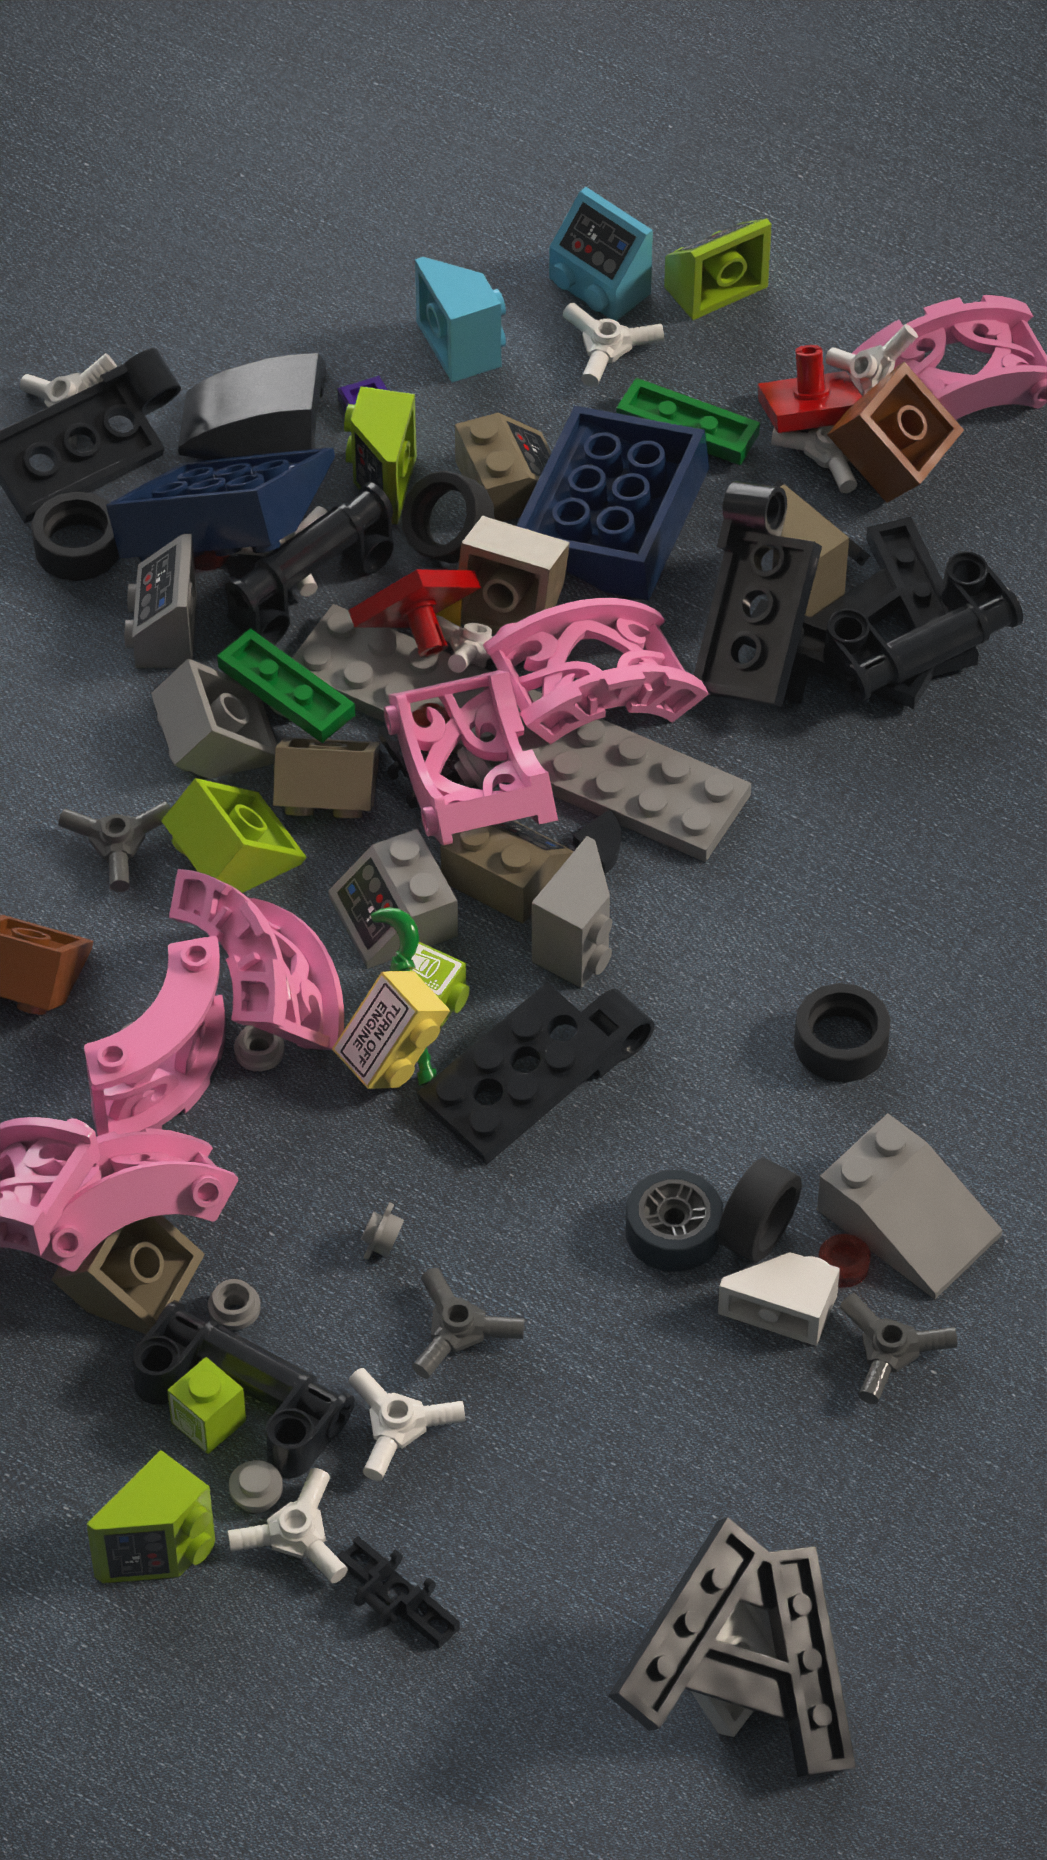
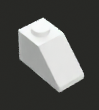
M791 1252L723 1277L719 1286L718 1314L817 1346L837 1298L840 1268L831 1266L818 1257H804Z

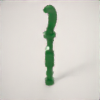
M388 907L373 912L371 914L373 922L390 925L399 936V950L396 951V956L392 957L391 966L389 967L390 971H410L415 969L414 961L411 960L416 953L419 943L418 928L415 921L408 913L398 908ZM427 1047L417 1061L420 1071L416 1073L419 1086L426 1085L437 1076L436 1069L431 1067V1056L428 1053Z

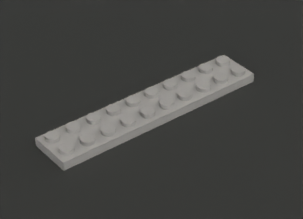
M332 604L292 657L303 667L354 702L355 710L382 722H385L384 707L390 706L389 694L491 672L475 664H470L460 673L453 672L448 666V660L452 654L442 651L433 656L420 657L414 638L391 628H354L349 611L335 604ZM484 687L454 693L453 696L459 708L483 692ZM536 690L528 691L533 702L542 697V693ZM439 697L410 703L413 719L422 728H427L431 725V722L427 719V707L436 709L442 715L446 724L450 720ZM521 718L525 731L524 735L518 738L522 751L533 750L540 765L549 772L553 796L598 816L610 810L621 826L706 862L751 795L750 782L606 720L598 719L582 725L550 745L526 727ZM474 727L471 729V731L476 736ZM485 732L481 735L480 740L489 742L495 736L490 732ZM461 740L452 752L457 754V750L464 747L466 749ZM489 761V762H490L491 766L494 768L495 766H497V765L503 763L504 761H498V762Z

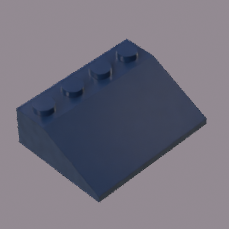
M574 405L516 526L570 542L566 572L604 592L649 601L709 470L705 430Z
M333 447L184 462L106 505L120 559L139 557L140 562H143L182 534H192L194 557L204 554L205 551L214 550L215 556H227L247 547H252L253 553H263L279 548L281 546L280 540L298 529L335 458Z

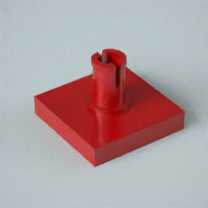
M805 345L796 348L797 378L757 384L758 401L778 433L836 425L846 411L863 397L846 371L824 374L823 349L818 345Z
M417 569L348 611L354 628H411L418 647L419 656L428 657L448 648L435 614L480 589L481 586L475 570Z

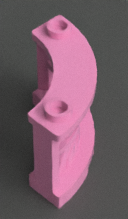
M983 295L981 302L963 304L960 298H955L924 307V316L907 323L917 333L918 338L895 360L894 369L905 361L955 420L972 412L993 406L1015 404L1039 409L1047 403V355L1027 323L1034 317L1027 304L1016 299L992 295ZM900 320L891 323L866 340L852 354L856 355L860 351L878 345L884 346L904 325H902ZM961 342L963 345L976 351L992 354L988 363L975 375L954 373L935 367L943 358L945 346L948 344ZM933 350V351L924 359L925 353L928 352V351Z
M594 598L561 604L533 614L517 623H510L501 627L495 636L483 644L484 649L492 658L497 669L509 672L515 700L521 711L519 714L526 727L550 745L580 726L606 717L605 709L625 706L629 713L658 715L673 723L709 695L700 679L685 672L662 633L660 626L665 622L662 614L652 607L632 600ZM584 639L602 641L624 653L618 661L617 668L604 671L590 663L580 661L566 662L575 645ZM525 660L523 668L533 673L519 677L514 667ZM542 686V697L533 702L528 691Z
M497 670L478 676L388 695L390 706L384 707L386 727L390 735L397 734L409 778L421 808L423 827L428 837L435 836L439 843L444 846L453 844L452 834L526 817H531L539 825L558 820L549 772L540 765L533 750L522 751L518 738L524 735L525 730L508 671ZM484 687L483 692L459 708L453 696L454 693ZM439 697L450 720L446 724L444 718L436 709L427 707V719L431 722V725L427 728L418 726L413 719L410 703ZM474 727L476 736L471 731V729ZM485 732H490L495 736L489 742L480 740L481 735ZM460 740L466 749L476 757L487 761H504L495 766L486 775L483 781V790L465 787L441 775L447 758ZM421 750L429 751L425 762ZM499 784V791H493L494 787Z
M178 869L169 918L180 923L196 925L209 936H216L218 942L227 952L229 958L226 959L230 970L233 987L231 1020L242 1025L254 1026L296 1043L297 1046L304 1049L332 1050L344 1031L343 995L333 960L316 933L296 915L275 904L255 898H248L233 886L209 875Z
M216 936L169 944L166 978L157 998L147 1011L123 1030L109 1037L85 1044L84 1052L91 1095V1108L97 1136L110 1132L124 1134L145 1132V1129L150 1128L162 1129L163 1124L174 1118L181 1111L186 1114L210 1085V1076L218 1059L221 1060L226 1029L223 996H215L220 974V953Z
M41 1117L15 1118L0 1123V1247L17 1249L38 1256L42 1255L51 1241L49 1234L61 1217L63 1209L75 1195L91 1168L96 1167L101 1159L96 1133L87 1124L73 1118L62 1121ZM57 1160H64L67 1162L63 1167ZM40 1194H46L40 1202Z
M150 1128L145 1129V1132L124 1134L110 1132L96 1136L101 1159L96 1167L91 1168L75 1195L63 1209L61 1217L49 1234L51 1241L39 1257L74 1272L101 1241L113 1232L135 1221L159 1215L179 1214L214 1222L218 1219L234 1190L238 1177L233 1172L217 1167L208 1158L213 1149L208 1142L191 1135L171 1130ZM57 1160L63 1167L67 1162L64 1160ZM40 1194V1202L46 1194Z

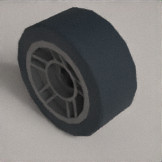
M663 1170L648 1175L633 1187L626 1201V1240L633 1254L646 1265L662 1271L684 1272L699 1267L715 1254L719 1246L717 1233L723 1214V1202L716 1188L697 1174L685 1170ZM675 1219V1223L678 1225H671L668 1223V1220Z

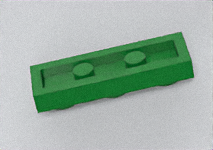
M635 378L616 407V413L703 429L706 435L707 453L741 465L760 433V422L639 378Z
M251 628L217 655L218 668L321 743L325 742L355 716L354 702Z

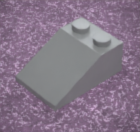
M888 1113L820 1175L817 1210L933 1299H936L1002 1236L1003 1230L932 1147Z

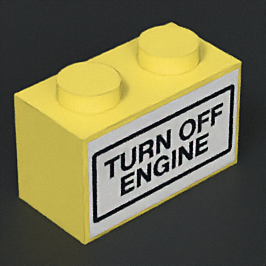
M414 971L381 972L332 1050L367 1089L400 1088L413 1075L414 1066L426 1047L438 1037L440 1026L450 1010Z

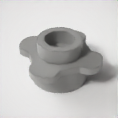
M388 1203L383 1215L373 1211L360 1239L369 1243L363 1258L368 1260L372 1251L385 1257L388 1256L404 1219L391 1214L394 1206L393 1203Z

